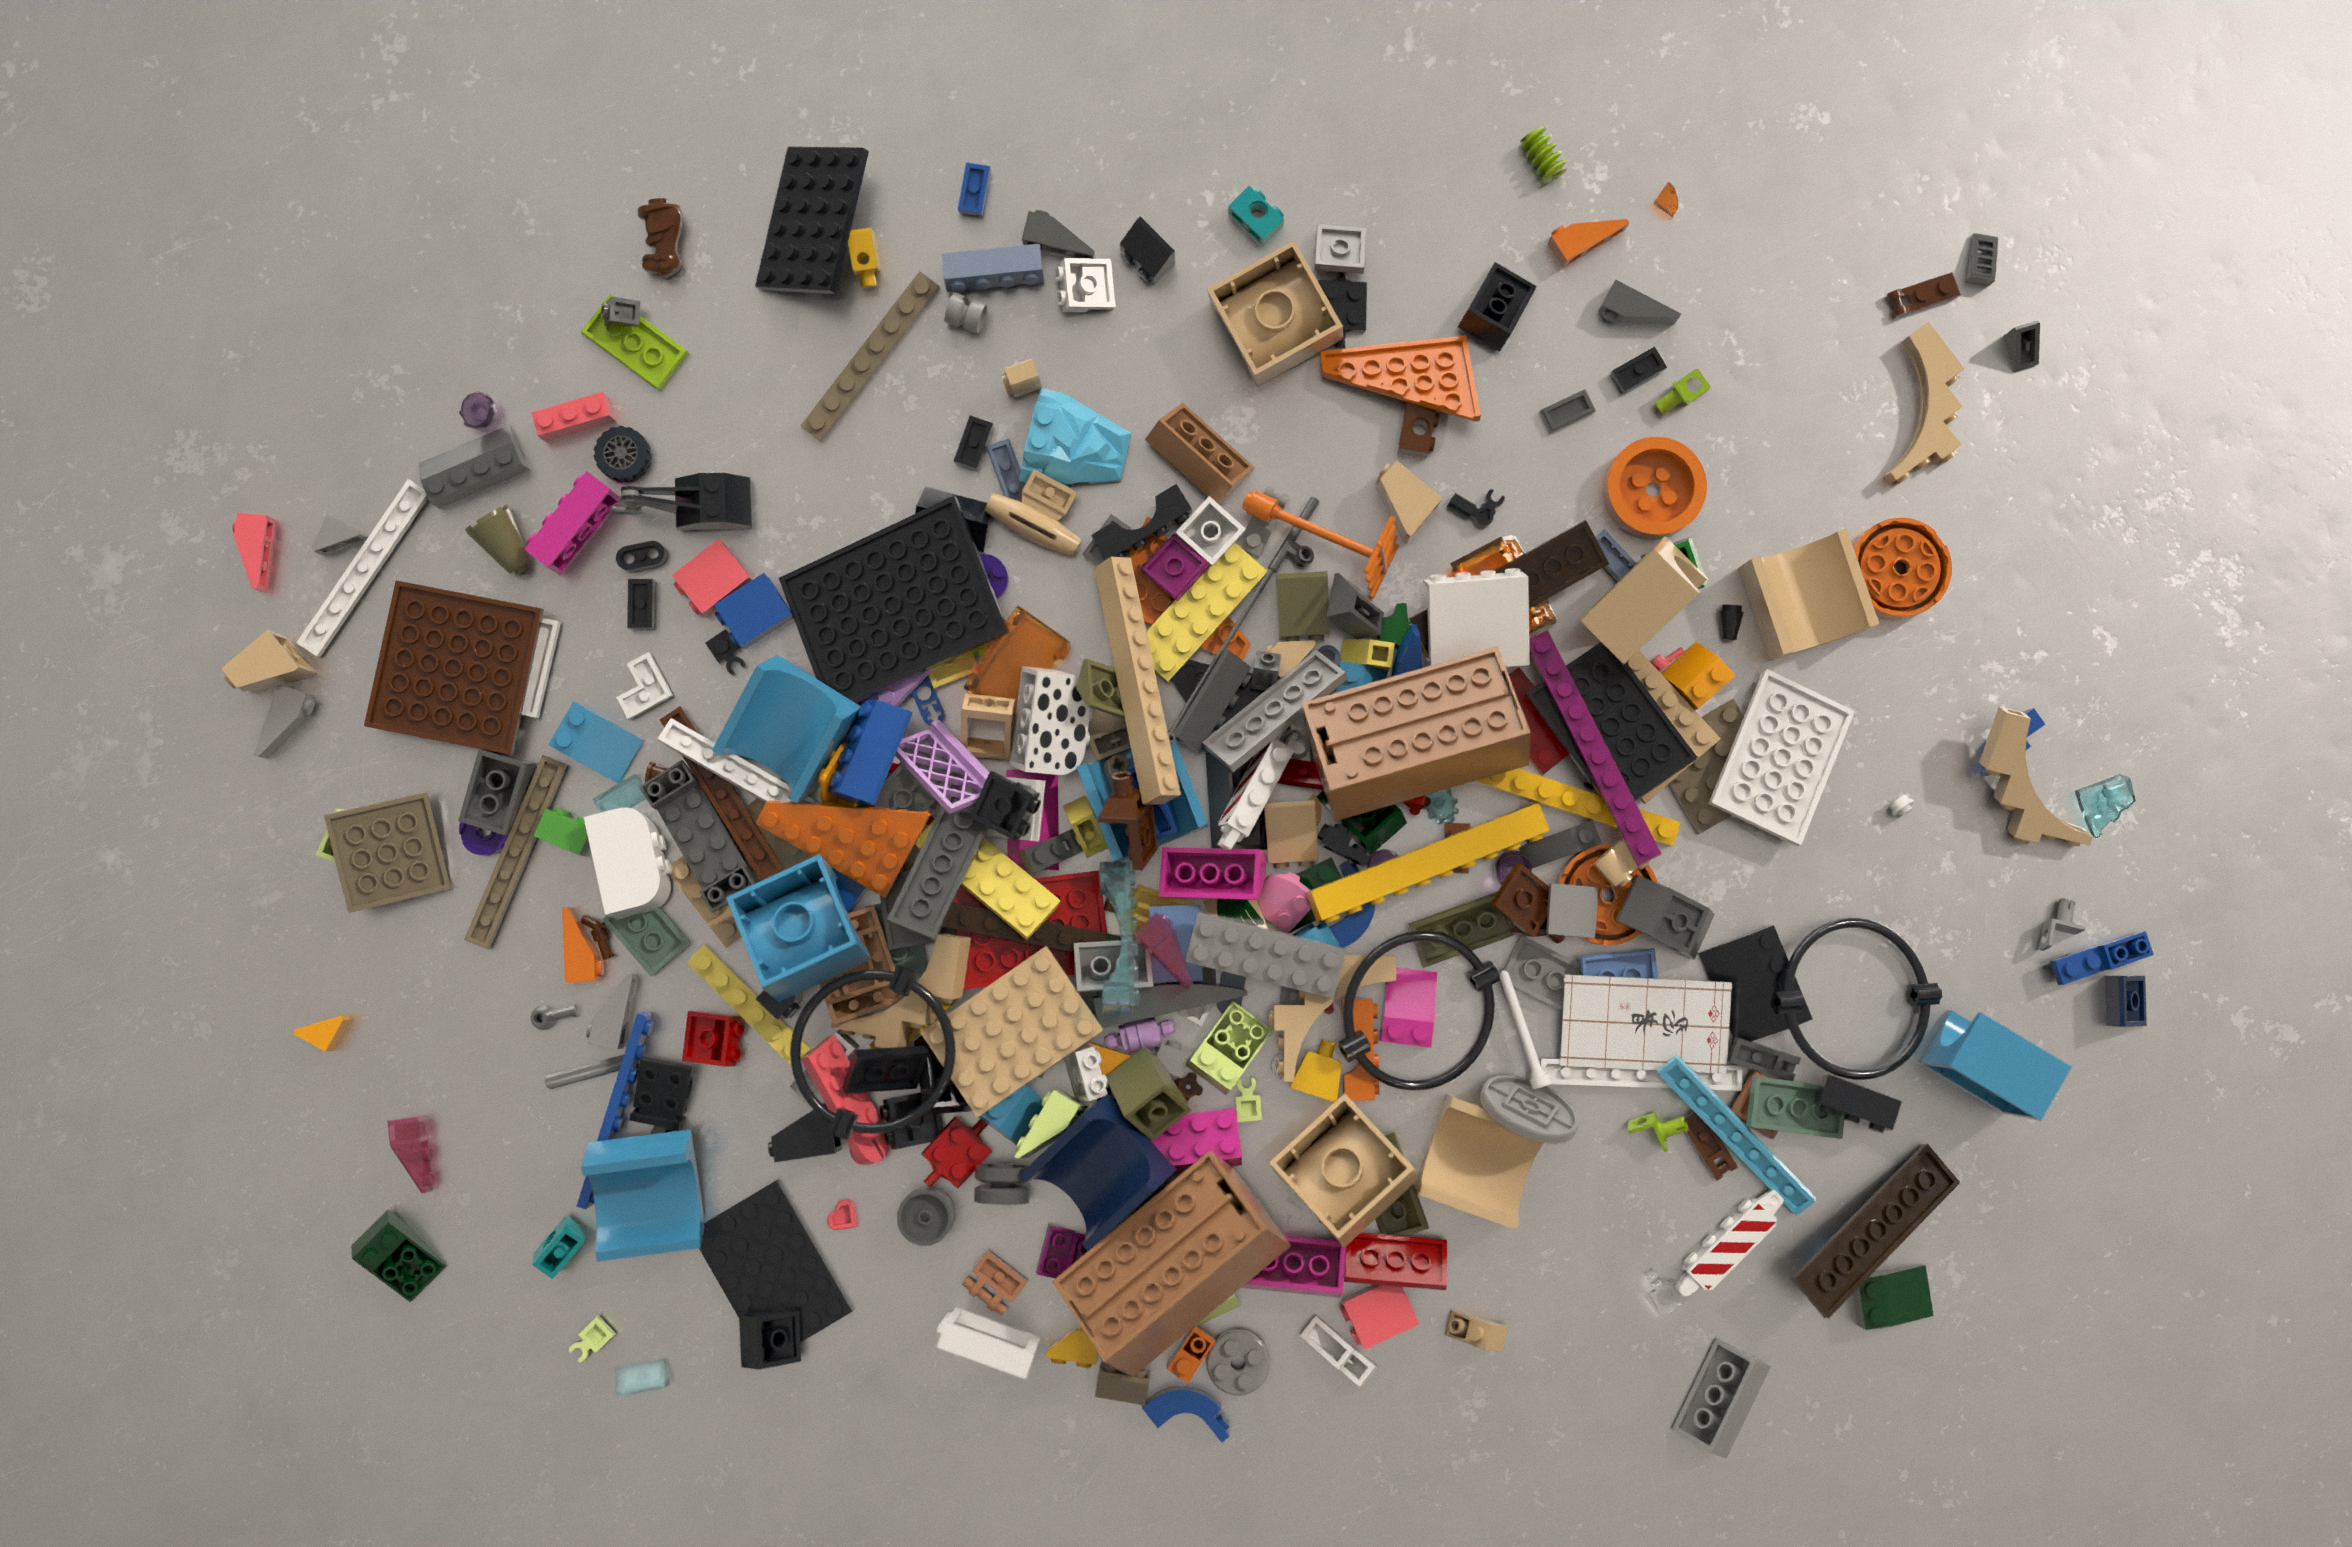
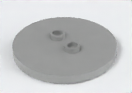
M1511 1075L1495 1076L1484 1083L1480 1092V1101L1486 1112L1506 1129L1527 1139L1550 1144L1564 1143L1570 1141L1575 1136L1579 1127L1578 1115L1567 1100L1546 1086L1532 1089L1530 1079Z

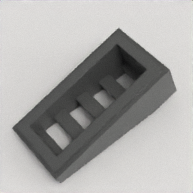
M1977 233L1972 234L1965 282L1988 286L1995 282L1998 237ZM1979 241L1989 242L1990 247L1978 245ZM1978 250L1989 252V256L1978 254ZM1978 259H1979V260H1985V261H1988V264L1977 263V262H1978ZM1977 268L1986 269L1987 271L1986 273L1978 272Z

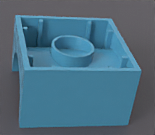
M776 655L756 666L712 751L719 755H741L770 768L784 779L790 787L791 794L789 799L798 803L818 789L820 785L818 778L823 768L826 769L832 752L834 750L837 751L858 716L861 706L784 658Z
M1176 742L1170 744L1181 795L1171 801L1179 831L1157 839L1158 846L1208 827L1206 817ZM1131 749L1119 754L1127 759L1129 765L1134 762ZM1108 758L1077 766L1097 821L1107 799L1112 794L1103 767L1104 762ZM1119 764L1112 765L1113 769H1120ZM1099 823L1114 863L1128 859L1130 842L1125 832L1127 823Z
M820 854L726 897L761 987L778 1002L871 960V956L859 938L841 900L836 881L839 880L836 872Z
M1948 1010L1919 1060L1923 1065L2003 1113L2039 1121L2044 1117L2072 1066L1981 1012H1978L1973 1021L1970 1022L1952 1010Z
M691 1129L588 1143L581 1170L582 1176L588 1175L594 1195L597 1221V1244L595 1251L597 1262L701 1248L705 1217Z

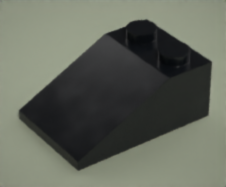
M1494 262L1461 319L1458 328L1500 352L1513 332L1537 286Z

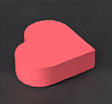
M840 1200L835 1207V1211L828 1215L827 1223L831 1229L842 1230L858 1227L856 1207L852 1200Z

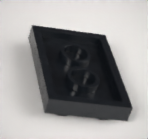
M910 1046L854 1050L843 1084L845 1094L917 1089L929 1054L927 1047Z

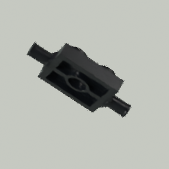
M1337 272V279L1318 280V283L1343 326V339L1336 343L1335 348L1344 349L1346 348V334L1352 332L1365 333L1367 282H1353L1347 280V272Z

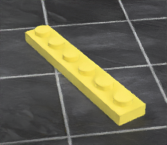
M704 944L687 963L791 1065L790 1047L793 1030L782 1019L777 1020L755 999L758 995ZM803 1040L801 1042V1059L811 1050Z

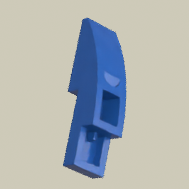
M2142 931L2066 954V956L2052 960L2050 963L2057 984L2065 985L2154 954L2146 931Z

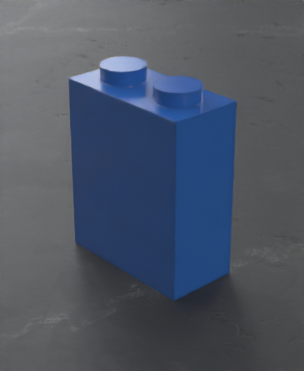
M765 573L714 604L718 610L715 616L722 626L727 624L731 631L728 633L731 641L735 646L740 645L744 649L793 619L791 610L769 576Z

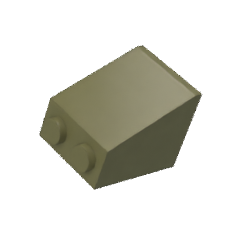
M1327 571L1277 574L1275 583L1279 640L1290 642L1299 641V639H1309L1315 642H1323L1324 638L1330 635L1329 618H1327L1329 606Z
M1145 1046L1106 1076L1123 1116L1152 1141L1192 1111L1159 1058Z

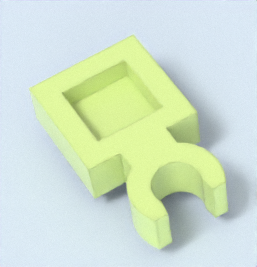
M1251 1077V1086L1248 1088L1242 1086L1241 1078H1239L1237 1087L1242 1092V1096H1235L1237 1122L1262 1120L1260 1094L1253 1095V1090L1256 1087L1255 1078Z
M597 1316L578 1334L583 1341L574 1343L568 1351L571 1353L576 1348H580L582 1356L577 1361L582 1362L589 1356L590 1349L597 1353L616 1333L600 1316Z

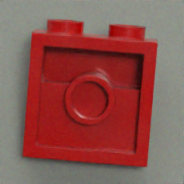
M688 1011L682 1061L724 1067L736 1066V1062L741 1058V1049L738 1047V1041L744 1032L741 1016Z

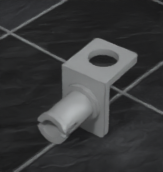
M2059 899L2057 919L2052 918L2043 923L2039 950L2044 951L2052 947L2055 930L2074 935L2085 930V926L2072 922L2076 905L2074 900H2070L2069 903V899Z

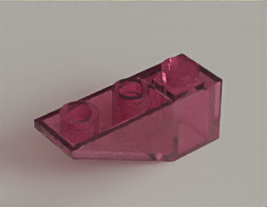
M425 1115L388 1120L390 1147L421 1193L432 1191L435 1185V1174L431 1171L430 1166L433 1152L431 1146H428L427 1136L430 1134V1124L426 1120Z

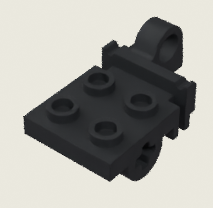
M642 1057L639 1064L633 1104L635 1109L630 1114L629 1121L654 1125L651 1134L681 1131L683 1122L686 1119V1116H683L687 1112L686 1103L692 1089V1066Z

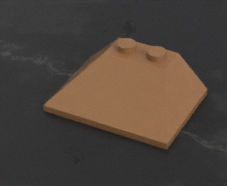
M874 905L848 913L859 938L871 956V960L819 983L821 988L829 982L852 972L862 970L895 971ZM865 980L854 982L834 991L825 998V1002L832 1023L836 1025L894 1005L904 998V995L888 989L889 981Z

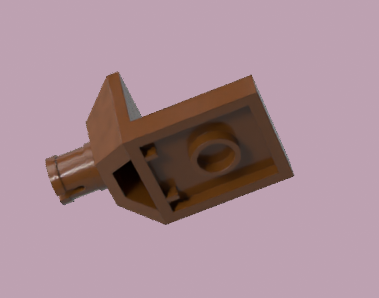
M1116 772L1111 776L1113 793L1109 796L1099 814L1098 822L1127 823L1125 832L1130 842L1128 850L1129 860H1132L1133 870H1143L1158 850L1153 805H1143L1140 789L1132 788V774L1130 772Z
M1516 863L1490 905L1515 925L1511 931L1514 935L1529 937L1548 935L1557 944L1566 938L1564 935L1546 934L1549 886L1525 866Z

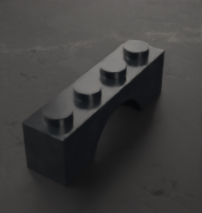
M1177 484L1155 496L1156 511L1151 521L1139 529L1128 530L1112 522L1091 535L1104 560L1109 557H1127V552L1132 549L1135 551L1142 549L1148 544L1147 540L1154 536L1160 538L1168 533V528L1175 523L1179 526L1186 522L1190 517L1189 515L1192 514V508Z

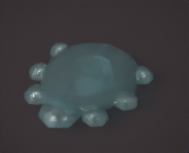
M1450 788L1428 794L1424 805H1422V808L1427 809L1429 812V819L1436 817L1438 824H1442L1444 821L1447 824L1453 823L1455 820L1454 814L1459 812L1458 808H1455L1458 800L1452 797Z

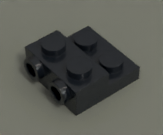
M991 771L988 774L970 818L1012 840L1020 839L1021 836L1025 837L1030 830L1031 824L1028 820L1031 813L1035 814L1040 807L1041 801L1038 799L1040 793L1020 782H1013Z
M1337 823L1334 827L1327 824L1322 826L1317 836L1321 840L1319 846L1353 863L1355 862L1361 867L1367 866L1371 856L1367 855L1368 850L1354 843L1352 847L1349 846L1353 836L1348 834V828Z
M921 1092L884 1099L883 1105L880 1106L882 1120L887 1122L893 1121L917 1109L922 1104ZM926 1114L904 1128L884 1133L886 1144L891 1145L892 1149H901L932 1142L943 1130L941 1115Z

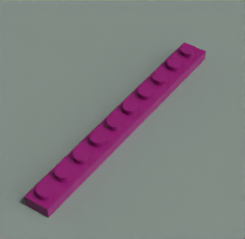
M1547 630L1529 638L1530 655L1636 865L1639 866L1660 856L1661 852L1549 631Z

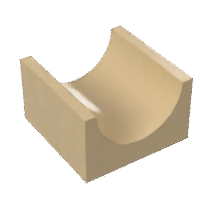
M1295 240L1207 289L1213 309L1219 314L1231 334L1257 387L1343 339V326Z
M1847 529L1786 552L1762 558L1761 556L1752 558L1737 568L1769 662L1864 632L1879 624Z
M1665 536L1581 619V622L1625 664L1700 592L1698 588L1708 578Z
M1345 1093L1269 1162L1278 1177L1298 1195L1343 1248L1418 1180L1415 1168Z
M1446 1094L1417 1176L1418 1180L1414 1185L1416 1192L1423 1197L1516 1230L1519 1223L1518 1213L1523 1189L1534 1159L1544 1143L1527 1139L1506 1129L1496 1122L1486 1112L1484 1107Z

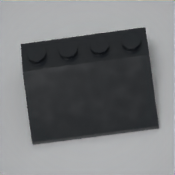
M1774 925L1764 926L1698 953L1709 981L1731 982L1728 1028L1733 1040L1735 1037L1752 1042L1789 1029L1785 1015L1775 1014L1771 1008L1770 999L1773 996V992H1782L1784 974L1789 962ZM1794 977L1793 991H1800L1802 994L1797 979ZM1806 1001L1802 1012L1795 1013L1798 1025L1813 1019Z

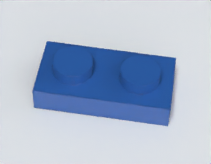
M966 162L958 204L959 213L983 216L991 172L990 166Z

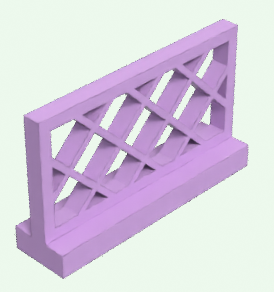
M940 720L931 722L929 729L902 739L895 755L949 814L975 804L989 774V771ZM926 739L931 746L919 744V742ZM901 748L912 749L914 754L905 753ZM917 751L932 754L931 759L917 756ZM934 756H941L946 762L934 760ZM915 763L929 766V771L918 768ZM932 767L947 770L946 775L932 772ZM950 771L958 773L961 778L949 776ZM930 779L945 782L944 787L934 785ZM948 783L962 786L961 791L947 788ZM965 787L973 789L976 794L965 792ZM945 796L960 798V801L952 804Z

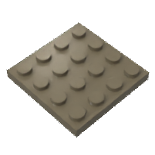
M1734 699L1701 717L1721 739L1668 784L1697 834H1701L1731 816L1708 803L1744 718Z
M427 791L324 815L348 913L451 889Z

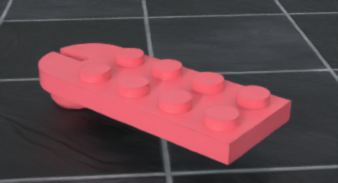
M835 1034L826 1037L801 1059L829 1110L836 1114L838 1107L845 1108L859 1115L856 1122L869 1124L883 1123L867 1092L845 1094L843 1084L850 1061ZM852 1132L849 1140L845 1139L849 1145L852 1159L860 1165H871L883 1160L882 1158L886 1157L890 1145H887L885 1142L884 1133L864 1134Z

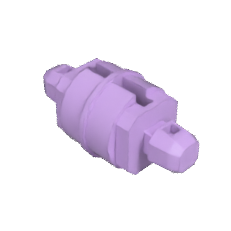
M1154 1017L1118 1026L1119 1034L1107 1035L1104 1041L1107 1049H1118V1046L1122 1045L1124 1053L1131 1052L1132 1054L1138 1052L1144 1046L1148 1049L1155 1048V1045L1161 1044L1160 1035L1166 1037L1172 1035L1175 1030L1172 1021H1161L1157 1025Z

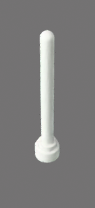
M1501 971L1499 977L1532 1074H1530L1532 1089L1552 1084L1549 1074H1546L1545 1070L1541 1069L1510 975L1507 971Z

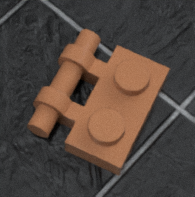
M988 1250L972 1270L980 1278L975 1283L967 1277L962 1285L969 1290L968 1293L971 1296H977L985 1302L989 1310H995L1002 1316L1008 1307L1000 1302L1001 1299L1005 1297L1010 1302H1013L1028 1281ZM985 1283L998 1291L994 1297L982 1288Z

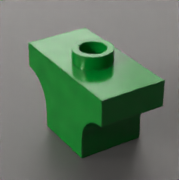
M1407 603L1396 604L1394 613L1388 617H1383L1381 633L1377 635L1378 641L1395 643L1394 647L1397 651L1405 634L1412 625L1408 621Z

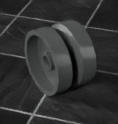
M1005 1162L976 1165L975 1179L991 1184L979 1185L975 1188L974 1202L994 1205L1029 1203L1030 1189L1026 1186L1015 1185L1017 1183H1026L1020 1174L1028 1165Z
M921 1187L912 1191L901 1202L897 1212V1225L901 1234L909 1242L919 1246H931L940 1242L950 1232L956 1219L955 1206L951 1197L943 1190L935 1187ZM924 1212L930 1215V1220L922 1218Z

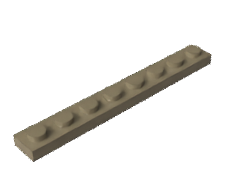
M919 271L801 424L804 430L822 442L940 289L938 284Z
M542 755L464 940L485 949L491 948L537 837H534L535 831L545 809H549L567 764Z

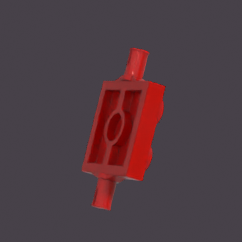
M954 1117L921 1153L933 1169L923 1182L932 1188L938 1179L942 1177L959 1189L975 1171V1166L981 1164L992 1152L979 1136L988 1124L980 1119L971 1128L966 1126L957 1117Z

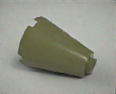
M508 504L478 519L477 525L473 527L470 525L465 529L467 534L509 574L514 572L516 575H519L529 568L527 563L531 560L528 552L524 550L526 547Z

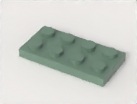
M1752 1076L1747 1127L1843 1139L1844 1117L1836 1113L1835 1115L1821 1112L1819 1110L1820 1106L1813 1104L1819 1085Z

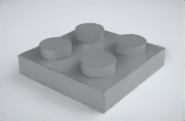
M1317 224L1314 270L1363 274L1365 267L1366 228Z

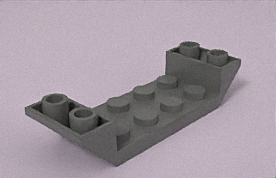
M683 760L639 786L650 806L660 814L702 888L699 892L712 913L728 904L726 897L755 884L751 869L695 775Z

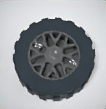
M630 427L609 428L610 430L604 431L602 436L598 437L596 446H594L595 455L593 456L597 462V467L609 479L619 483H630L633 480L640 479V476L647 472L646 470L651 464L650 459H652L651 448L647 440L638 431Z

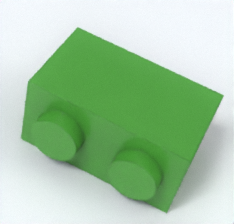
M555 807L554 810L545 809L534 837L577 855L586 856L590 844L584 818L580 816L576 820L568 817V811Z

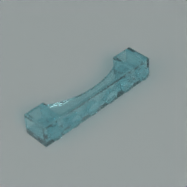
M1100 862L1099 895H1105L1109 900L1117 917L1121 937V952L1117 966L1110 979L1103 981V1014L1134 1013L1135 1005H1139V989H1134V980H1138V965H1133V956L1138 954L1137 941H1133L1132 933L1137 932V919L1132 917V909H1136V894H1131V886H1135V870L1130 871V862Z

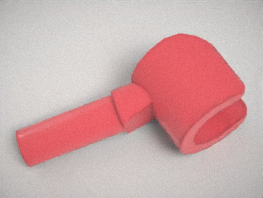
M1680 647L1666 658L1658 654L1651 664L1658 671H1662L1673 659L1684 653V649Z

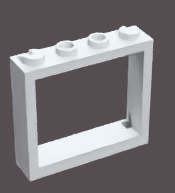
M955 1307L953 1312H948L942 1323H940L935 1339L939 1340L937 1348L1026 1379L1041 1337Z

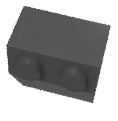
M479 749L458 821L506 836L528 790L535 763L507 754Z

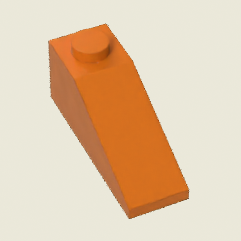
M1628 219L1573 223L1566 228L1562 225L1551 233L1552 236L1548 245L1564 268L1625 231L1629 221Z
M562 907L565 983L601 981V976L604 975V962L600 961V955L574 908Z

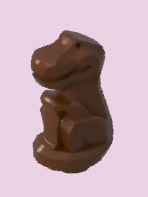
M654 198L648 200V205H643L637 209L638 217L645 221L648 234L646 245L656 249L654 254H645L643 256L642 268L646 272L659 274L663 278H669L676 274L682 266V261L678 254V242L683 224V215L679 205L669 204L666 198Z

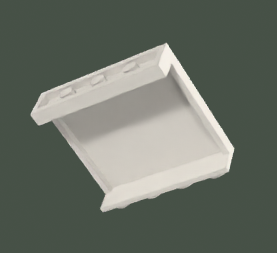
M1505 569V573L1497 574L1495 571L1486 570L1481 571L1480 575L1472 576L1471 573L1461 572L1456 573V577L1446 578V575L1437 574L1432 575L1431 579H1423V583L1427 586L1429 658H1425L1426 667L1497 646L1505 667L1530 665L1528 576L1522 571L1520 572V569Z

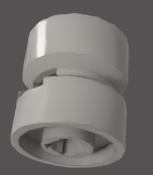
M954 292L948 302L944 322L957 327L962 324L965 330L978 334L984 323L988 304L977 299L969 301L967 296Z

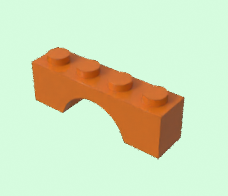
M1371 998L1355 999L1353 1008L1355 1032L1361 1030L1371 1045V1051L1365 1055L1379 1068V1056L1374 1054V1044H1378V1029H1373V1019L1378 1018L1377 1004H1373V999ZM1341 999V1024H1343L1344 999ZM1358 1062L1352 1070L1343 1074V1094L1345 1093L1351 1101L1375 1100V1095H1379V1081L1367 1073Z

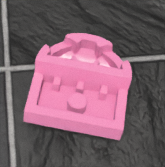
M1288 872L1287 874L1278 875L1274 873L1265 879L1259 897V907L1262 915L1269 922L1288 934L1311 909L1306 892L1310 891V889L1299 882L1300 877L1294 873Z

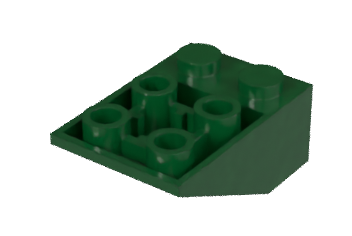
M389 1210L351 1245L352 1259L409 1302L446 1267V1264L404 1221Z

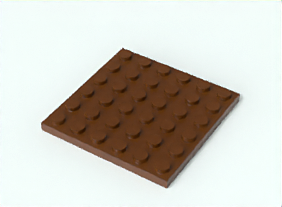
M396 580L364 726L513 755L544 609Z

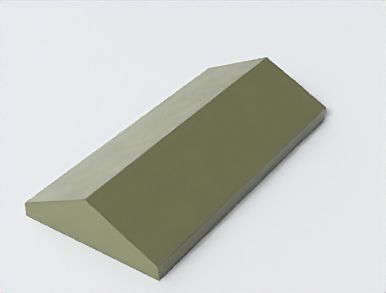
M1084 659L1076 688L1086 706L1125 719L1115 668L1090 659Z
M1495 892L1409 923L1410 932L1431 931L1446 934L1462 942L1469 949L1475 950L1514 936L1511 933L1514 924L1490 905L1498 893ZM1430 941L1413 942L1423 968L1461 955L1451 947Z
M1396 1133L1383 1134L1403 1155ZM1414 1184L1375 1219L1380 1234L1406 1236L1429 1229Z

